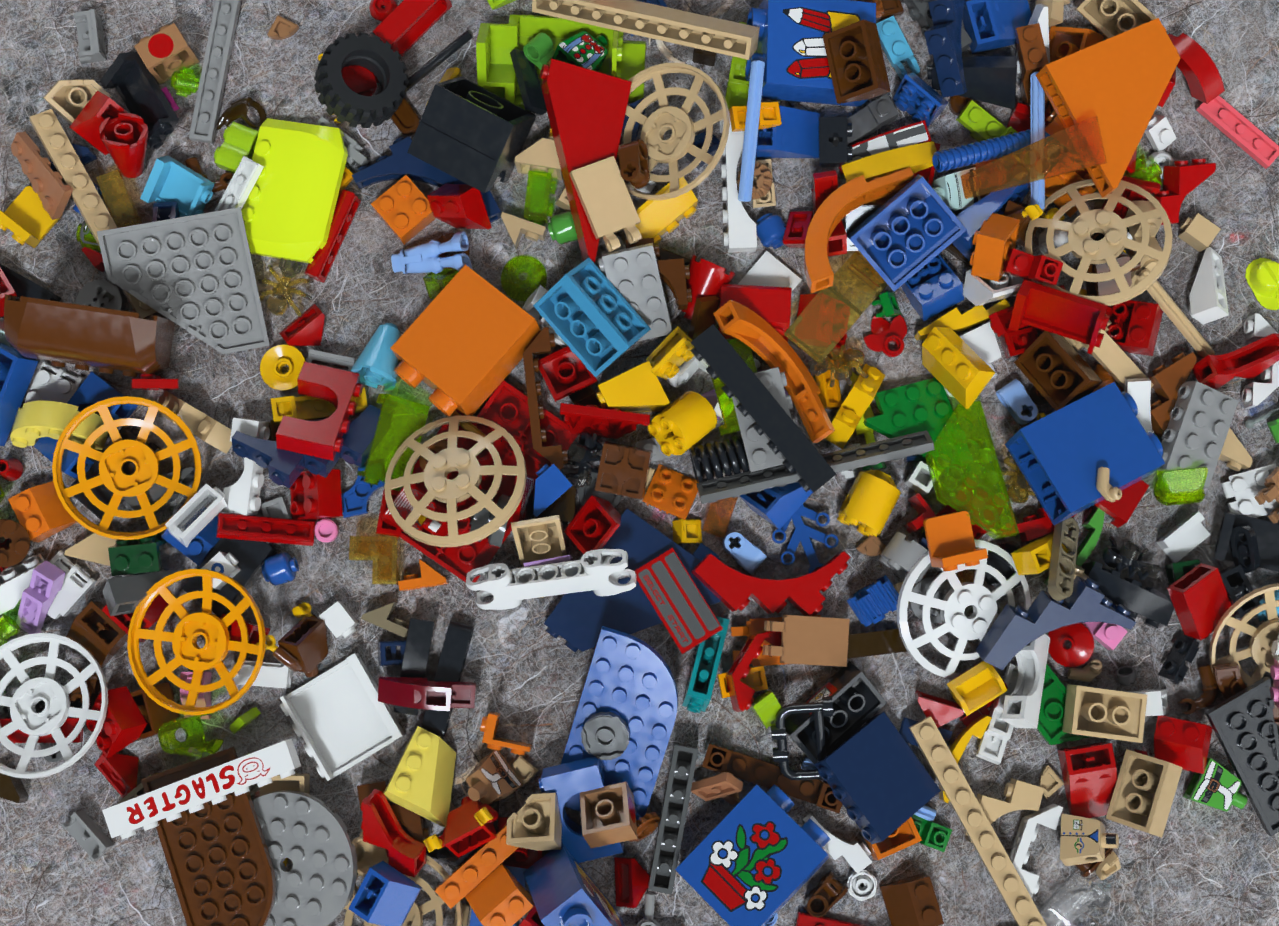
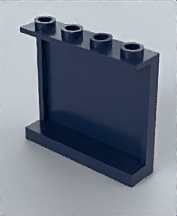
M885 712L873 716L867 721L868 724L825 759L814 764L818 769L820 777L827 781L832 788L835 798L842 802L847 809L848 816L856 822L861 829L863 837L871 845L884 841L941 791Z

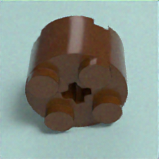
M1 519L0 537L10 538L12 542L9 543V549L0 548V567H11L26 557L30 548V538L26 529L18 522Z

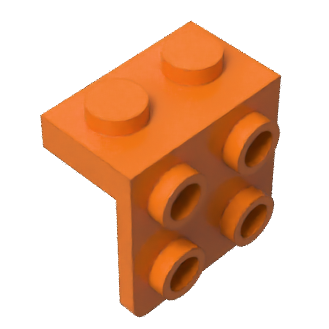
M959 511L924 520L923 524L932 567L943 568V571H952L958 569L957 565L965 563V566H974L980 564L979 560L988 558L986 548L975 547L970 515L967 511Z
M490 712L488 716L483 717L480 731L484 732L482 743H487V748L501 751L502 747L511 748L510 753L525 755L526 752L531 751L532 744L496 737L501 713Z

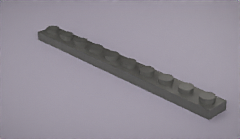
M925 430L821 454V456L835 473L852 471L868 465H877L890 460H899L911 455H921L933 451L934 442L928 431ZM784 465L752 473L748 471L696 483L701 504L714 503L725 498L739 497L751 492H761L764 489L783 487L797 482L800 477L795 471L790 473Z

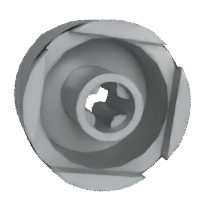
M896 532L880 554L881 557L878 561L888 568L892 567L897 571L896 574L904 580L911 568L928 550L914 540L905 541L906 535ZM931 563L921 572L915 585L921 581L931 567Z

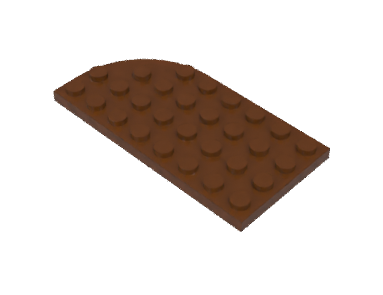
M231 747L141 779L145 794L238 759L235 747ZM232 792L226 795L227 800L213 805L212 801L203 804L204 809L190 814L188 809L180 812L181 818L167 822L166 818L158 821L159 826L156 829L187 926H265L269 919L276 892L275 873L249 792L235 796V793Z

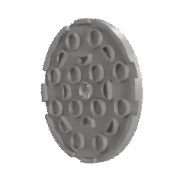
M281 790L254 799L252 801L272 861L276 881L274 904L265 926L330 925L339 917L344 907L348 905L357 879L356 850L346 832L348 828L337 813L334 814L325 806V802L304 792ZM285 858H289L293 863V868L288 871L289 869L283 863Z

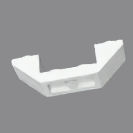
M1255 313L1247 317L1244 322L1243 331L1246 334V341H1257L1270 334L1277 333L1260 314ZM1279 361L1261 373L1263 383L1253 382L1245 386L1242 391L1244 409L1258 406L1279 387Z
M1053 803L1039 809V811L1022 817L1009 854V858L1031 898L1033 894L1035 895L1038 892L1040 886L1039 876L1022 869V865H1025L1029 859L1030 851H1028L1030 842L1036 839L1038 833L1037 823L1056 830L1057 826L1061 825V814H1064L1062 812L1063 807Z

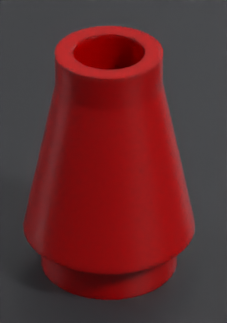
M18 459L0 460V475L5 480L15 481L21 477L23 465Z

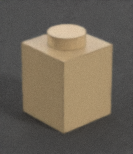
M1197 213L1192 218L1187 217L1180 226L1182 231L1178 237L1198 252H1202L1209 247L1221 229Z

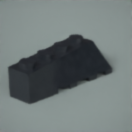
M1096 561L1082 565V568L1085 570L1084 573L1100 585L1099 590L1113 602V605L1118 606L1121 604L1131 611L1130 616L1136 620L1139 617L1145 620V625L1158 629L1159 626H1168L1174 610L1170 596L1151 587L1143 589L1141 588L1143 584L1134 579L1124 578L1123 580L1120 578L1121 573L1113 569L1102 568L1103 565Z

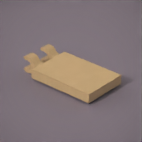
M614 156L569 173L595 238L597 240L603 237L608 252L615 251L621 247L619 239L614 234L615 232L624 229L629 244L636 243L642 239L639 229L635 226L641 221L625 182L621 177Z

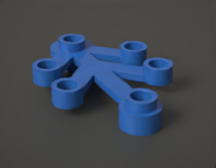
M802 504L780 530L777 528L772 533V540L777 544H781L786 540L785 531L792 519L795 530L786 551L780 556V561L786 566L793 564L795 561L794 554L799 542H801L810 564L808 568L809 574L816 567L824 565L819 563L810 538L823 543L829 549L835 548L839 540L834 534L827 535L804 525L801 516L815 521L820 527L828 525L830 517L827 513H817L804 507ZM823 515L826 517L827 521L825 524L819 523V516ZM775 533H782L783 539L781 541H777L775 539ZM829 537H833L835 539V544L833 546H830L827 543V539ZM785 554L791 555L792 560L790 563H786L783 560Z

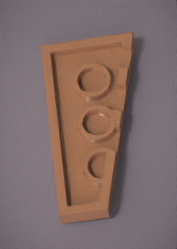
M17 132L11 144L12 154L17 157L23 173L27 175L34 192L38 194L42 201L44 210L48 212L52 220L59 219L64 212L73 189L70 185L62 183L63 177L59 172H53L50 168L51 162L47 157L42 158L40 156V149L26 132Z

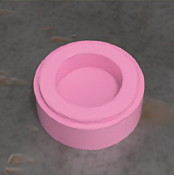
M322 519L316 523L314 534L319 541L329 543L337 538L339 528L334 521Z

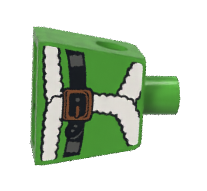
M1207 758L1204 774L1194 773L1183 795L1186 799L1226 812L1231 804L1239 809L1244 808L1248 800L1247 796L1238 792L1242 783L1241 780L1211 758Z

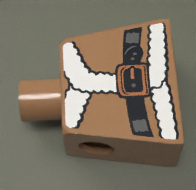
M493 750L481 759L466 777V782L470 786L468 789L469 798L473 801L480 800L482 804L488 805L508 797L523 786V783L498 750Z

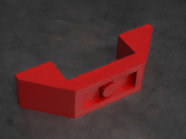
M769 631L749 636L726 674L734 711L744 712L753 704V695L756 691L740 680L741 678L745 679L751 670L749 665L753 658L756 659L763 650L762 644L781 646V632Z

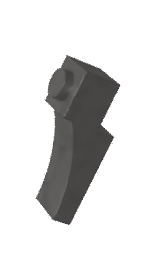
M888 94L867 104L866 107L847 119L848 123H852V137H848V146L875 133L878 128L897 118L899 113ZM834 138L832 142L834 147L838 146V138Z

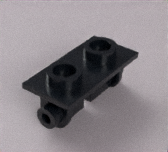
M1179 634L1158 675L1170 679L1169 681L1176 685L1179 682H1183L1189 669L1184 664L1185 661L1192 663L1197 651L1200 649L1198 647L1200 643L1196 641L1197 639Z

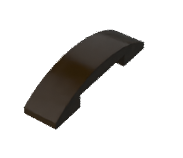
M898 629L849 634L847 659L907 652Z

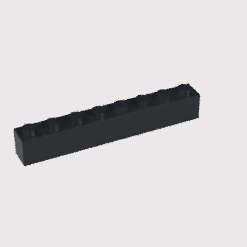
M714 324L691 342L693 349L690 351L699 362L703 359L709 366L706 368L709 375L714 380L718 378L723 383L721 387L723 392L729 399L731 397L736 399L739 403L736 407L744 417L750 416L754 421L751 425L760 436L764 434L768 438L769 442L767 445L775 455L778 452L785 459L782 464L790 473L795 471L800 477L797 482L805 492L810 490L814 493L836 475L835 471Z

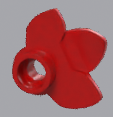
M898 315L889 323L883 318L874 316L870 326L872 334L863 339L866 346L874 352H883L888 357L899 356L904 350L903 339L907 334V325L904 318ZM888 343H895L896 349H889Z

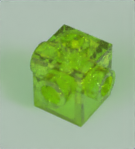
M1145 154L1136 158L1135 172L1130 174L1127 170L1125 171L1127 177L1160 183L1162 185L1160 176L1162 170L1156 162L1152 163Z

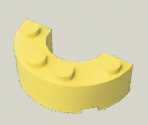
M43 400L24 403L23 408H18L10 435L12 444L25 448L27 446H34L41 437H50L58 440L64 428L80 413L78 411L79 406ZM95 413L91 414L78 425L69 440L83 445L92 432L104 425L101 416ZM108 431L98 437L91 448L102 450L105 447Z

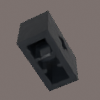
M847 116L819 117L820 168L841 167V165L847 164L848 160H852V146H848V137H852V123H848ZM834 138H838L839 140L838 146L834 147L832 143L834 141Z
M1241 565L1230 566L1219 571L1231 605L1253 591ZM1257 596L1237 609L1233 617L1243 618L1250 610L1259 606L1260 602Z

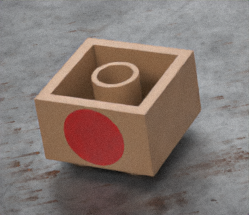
M175 23L161 27L159 32L142 38L138 44L134 45L145 66L160 85L200 62Z
M627 782L580 793L582 835L590 848L638 839L634 795Z

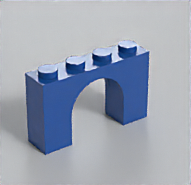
M91 371L67 404L79 406L78 411L81 412L99 401L125 395L108 381ZM120 404L110 406L108 409L115 420L125 419L131 416L138 405ZM41 437L34 447L53 463V454L58 440L50 437ZM65 449L61 470L78 480L77 461L79 454ZM89 457L86 458L85 474L94 464Z
M596 756L543 768L542 776L538 780L542 793L557 794L562 824L561 842L578 863L623 853L624 842L590 848L582 835V825L572 821L565 810V803L575 794L604 787L605 775L601 761L595 758Z

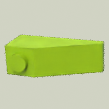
M766 690L754 699L750 708L767 729L769 726L776 725V714L782 707L773 692Z

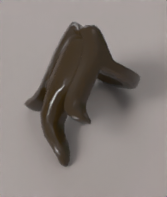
M249 96L236 102L232 101L230 102L231 106L221 115L217 123V130L221 129L224 124L228 127L232 121L240 117L249 126L260 128L267 118L265 110ZM249 107H253L258 111L260 117L258 123H253L248 118L247 112Z

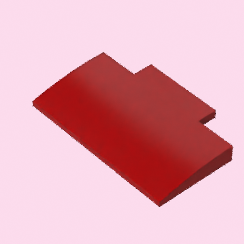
M503 380L477 417L495 422L513 436L525 459L527 476L533 477L536 480L538 478L536 475L537 471L545 464H548L549 467L553 464L533 449L528 397ZM543 408L544 419H539L540 429L545 428L547 442H543L542 447L561 445L562 450H568L579 434L571 433L569 426ZM456 409V411H457L459 414H461L462 416H465V415H464L463 413H461L458 409ZM470 422L485 435L495 430L483 424ZM449 424L442 425L436 435L448 432ZM459 426L458 431H465L462 427ZM501 436L494 441L493 445L500 455L502 465L517 466L512 447ZM458 437L457 448L469 450L477 441ZM486 448L476 456L480 466L494 465L492 455ZM419 459L414 465L411 474L424 472L420 466ZM450 472L447 479H455L459 472ZM482 475L478 489L480 491L481 489L489 490L494 475ZM502 475L499 490L493 500L496 505L502 494L512 496L515 475ZM424 482L414 483L424 494L427 493L428 490ZM470 496L468 499L458 502L457 512L470 508L478 501ZM433 499L437 506L436 512L447 513V503ZM471 517L458 521L459 535L470 532L472 526L470 524ZM510 518L507 522L502 544L512 531ZM441 522L443 525L436 535L448 536V523ZM423 529V530H422V532H425V533H427V534H431V533L428 532L426 529ZM402 530L400 532V538L464 582H466L468 572L488 565L500 548L489 544V536L481 542L477 541L468 545L438 547L417 541ZM481 575L476 576L472 582H476Z

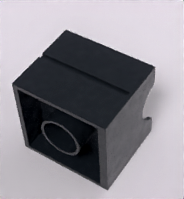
M462 76L435 84L407 153L486 193L492 188L497 177L501 178L500 182L502 183L509 180L515 166V156L521 153L537 115L526 111Z

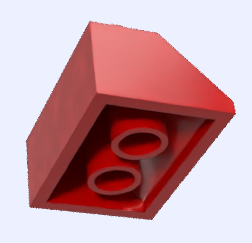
M721 284L719 308L729 300L738 302L762 317L788 342L791 287ZM718 325V330L724 336L725 339H736L730 335L722 333Z

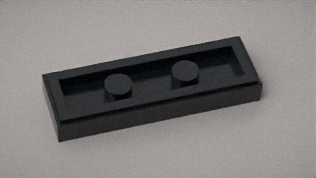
M515 48L510 52L524 108L526 111L543 115L547 112L535 64L526 58L522 50Z

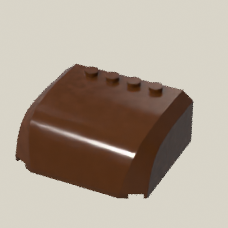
M5 294L4 332L6 340L26 358L51 361L50 366L65 367L66 363L75 364V369L89 371L90 366L99 367V372L113 374L114 370L123 371V376L137 377V373L157 375L169 368L175 323L171 320L150 315V318L141 319L139 318V313L22 296L19 298Z

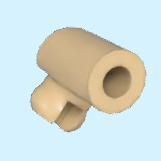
M1100 467L1097 470L1096 488L1106 501L1115 502V500H1120L1122 497L1121 489L1112 487L1109 483L1110 469Z
M1093 659L1082 669L1069 667L1067 677L1068 679L1091 682L1102 672V662L1098 659Z

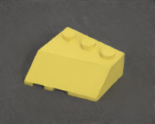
M417 726L384 791L386 799L436 824L446 827L447 817L450 812L456 752L442 738Z

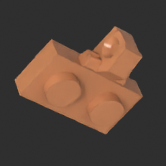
M722 772L719 775L693 782L691 792L705 801L721 797L731 805L740 802L739 798L743 782L729 772Z

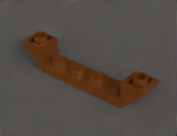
M545 327L523 353L532 443L534 450L558 469H564L563 464L568 463L567 450H562L561 445L542 447V443L547 442L545 428L540 429L539 419H544L543 405H538L537 396L542 394L540 381L535 382L534 372H539L538 358H533V354L551 353V347H555L554 332L549 333V327Z
M710 743L708 745L702 767L719 773L729 772L734 777L769 789L775 784L786 795L840 813L842 802L835 798L832 788L828 783L818 779L790 780L781 773L777 765Z

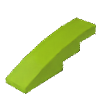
M732 57L725 96L728 110L732 106H747L749 81L745 77L746 59Z

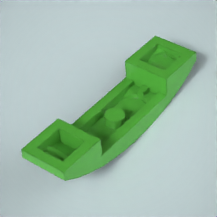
M1094 506L1082 524L1089 532L1077 549L1076 565L1080 567L1092 553L1102 531L1105 512ZM1049 576L1047 577V579H1046L1045 582H1044V584H1046L1047 586H1048Z

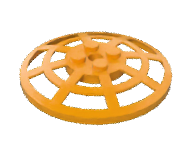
M123 396L99 401L82 410L69 422L57 441L53 454L52 473L57 495L66 511L74 520L98 535L111 539L134 540L156 535L167 529L165 524L171 518L159 525L154 511L166 504L174 492L187 496L182 507L198 492L201 482L202 462L194 435L177 414L155 401L141 397ZM120 404H136L149 407L144 420L133 418L113 420L108 409L110 406ZM158 411L172 419L181 428L187 439L174 444L163 430L154 425L153 423ZM99 412L104 425L92 432L83 445L69 440L73 431L82 421L91 414ZM131 425L139 426L141 429L136 440H123L117 427ZM108 431L113 444L104 453L91 448L97 438ZM150 431L159 436L167 445V448L154 453L146 445ZM192 448L195 463L192 488L179 483L181 465L178 453ZM65 449L79 454L77 461L79 483L68 488L64 487L61 470ZM171 456L173 459L172 480L159 475V461ZM87 457L99 461L100 474L88 480L85 474ZM127 461L133 462L136 466V471L132 475H127L123 472V464ZM155 483L168 488L157 502L152 505L150 504L146 491ZM104 484L113 492L109 504L106 505L99 500L91 489ZM84 492L85 496L94 506L105 512L99 526L84 517L72 504L69 497ZM123 496H137L141 509L125 511L119 510L118 507ZM114 516L121 518L145 516L149 529L128 533L109 530V526Z
M188 569L164 577L146 592L148 595L136 607L130 621L127 649L133 674L140 687L153 701L172 712L183 715H204L225 709L238 701L249 690L261 669L265 654L266 634L260 610L253 597L241 584L221 572L208 569ZM202 576L203 591L189 592L176 598L167 588L182 579ZM212 578L220 579L232 585L244 598L235 606L226 597L214 593ZM160 594L169 605L161 614L155 630L141 629L147 609ZM202 598V612L189 614L182 605L192 599ZM212 600L222 603L230 610L223 619L212 614ZM249 606H251L258 624L259 645L248 643V630L242 614ZM175 611L181 621L177 624L174 632H166L164 627L171 614ZM235 620H237L240 627L241 642L230 640L227 627ZM199 635H203L206 640L203 648H199L197 645ZM139 638L154 640V653L160 669L149 677L144 671L140 658ZM162 641L172 642L175 658L168 663L163 654ZM229 650L240 652L236 664L229 672L223 660ZM247 653L258 655L250 678L238 690L233 678L242 668ZM181 665L194 670L191 683L180 679L173 671ZM215 668L221 679L212 684L201 685L204 670ZM167 677L177 687L189 691L185 705L178 704L165 697L156 689L154 684ZM225 685L230 695L229 699L213 706L195 707L199 692L214 691Z

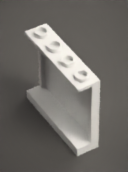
M359 653L350 655L343 662L286 696L280 697L282 711L286 716L290 715L294 722L292 724L293 730L298 737L302 736L306 743L304 745L305 751L309 757L315 758L318 764L316 766L317 772L322 778H326L327 781L406 735L389 705L378 701V686Z

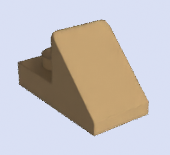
M502 212V222L516 250L522 234H525V237L537 242L538 239L545 240L547 234L545 226Z

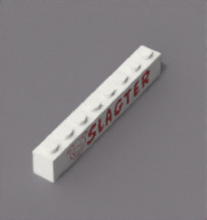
M288 739L102 811L111 838L120 835L123 840L136 835L135 829L143 827L144 831L159 826L158 821L166 818L167 822L181 818L180 812L189 809L190 814L204 809L203 804L212 801L213 805L227 800L226 795L232 792L235 793V796L249 792L248 786L257 783L259 788L272 783L271 778L280 775L281 779L295 774L294 769L301 767L292 739Z

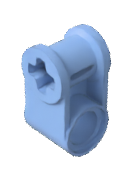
M1014 379L996 391L999 401L1018 424L1026 425L1037 416V406L1019 380ZM1027 409L1029 414L1022 416L1021 412Z
M729 533L723 539L722 545L725 551L749 574H752L767 558L759 548L750 543L740 533ZM729 538H738L737 544L739 545V547L730 548L729 545L731 542L729 541Z

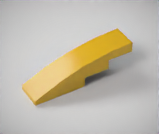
M934 141L914 144L867 156L841 165L846 182L862 175L866 182H869L875 177H884L899 169L911 168L912 172L916 173L933 166L932 158L937 150Z
M1005 298L987 310L983 305L975 306L962 315L956 307L918 331L914 337L916 340L926 339L934 326L951 328L955 333L962 332L990 320L989 315L1009 308L1011 305Z

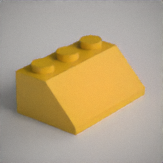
M684 177L679 178V189L688 185ZM670 182L655 195L670 193ZM692 190L672 199L647 200L636 210L641 222L635 226L639 229L642 239L654 238V245H657L662 240L661 236L665 232L671 233L679 226L678 222L682 218L688 219L697 211L698 200Z
M934 326L922 343V365L965 409H969L996 372L951 328Z

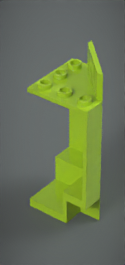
M510 14L508 24H480L476 41L477 85L525 109L510 52L515 48L523 51L524 46L538 33H545L551 38L554 51L560 42L582 31L588 32L593 38H596L598 35L604 36L608 43L607 47H605L608 54L598 72L627 81L640 71L645 70L646 41L623 40V32L553 16ZM535 65L540 85H542L543 79L540 78L541 70ZM644 83L629 95L628 103H634L644 98Z

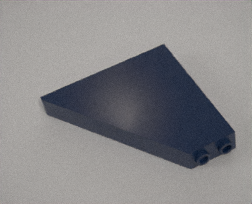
M629 509L624 511L621 516L620 526L602 549H622L627 551L628 567L625 569L635 571L673 548L707 604L711 606L721 602L691 573L701 562L699 559ZM622 557L613 558L610 564L620 562ZM621 578L618 580V583L626 584L631 578ZM636 580V587L616 595L597 596L593 590L565 594L544 622V625L547 626L546 632L556 639L560 635L567 640L564 645L576 653L578 649L583 652L596 647L602 626L633 634L661 624L662 621Z

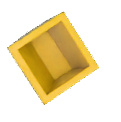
M649 361L598 385V393H596L603 409L618 408L625 412H660L667 408L670 402L657 376L651 372L653 368Z

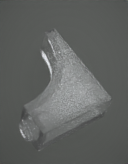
M1072 872L1038 911L1047 926H1068L1087 910L1096 906H1106L1111 898L1093 881Z

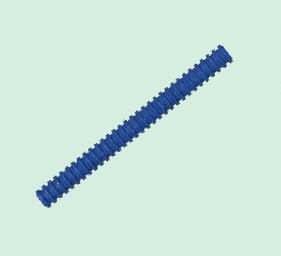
M1028 129L1019 133L1015 132L1006 136L987 139L986 141L982 140L973 144L957 146L954 149L949 148L940 152L936 151L932 158L933 166L940 173L944 170L948 171L957 167L961 168L970 164L973 165L990 159L1001 158L1002 156L1006 157L1015 153L1031 150V130ZM1045 132V147L1060 143Z

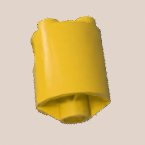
M688 391L672 402L660 414H657L652 419L651 424L648 425V431L655 437L656 441L660 444L661 451L666 456H671L672 454L682 455L716 427L717 417L712 405L705 397L697 392Z
M879 470L860 471L837 513L839 515L837 520L848 526L850 524L857 526V531L865 536L877 537V535H880L901 494L893 478Z

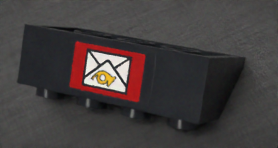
M850 661L847 663V667H842L803 702H822V697L832 696L833 716L824 717L826 756L836 750L887 704L863 672ZM814 712L790 714L785 719L786 733L813 764L817 763Z

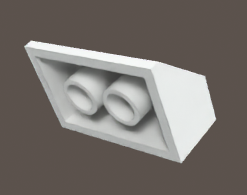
M972 270L966 271L963 295L975 306H981L1017 295L1024 279L1005 272L999 282L971 275Z

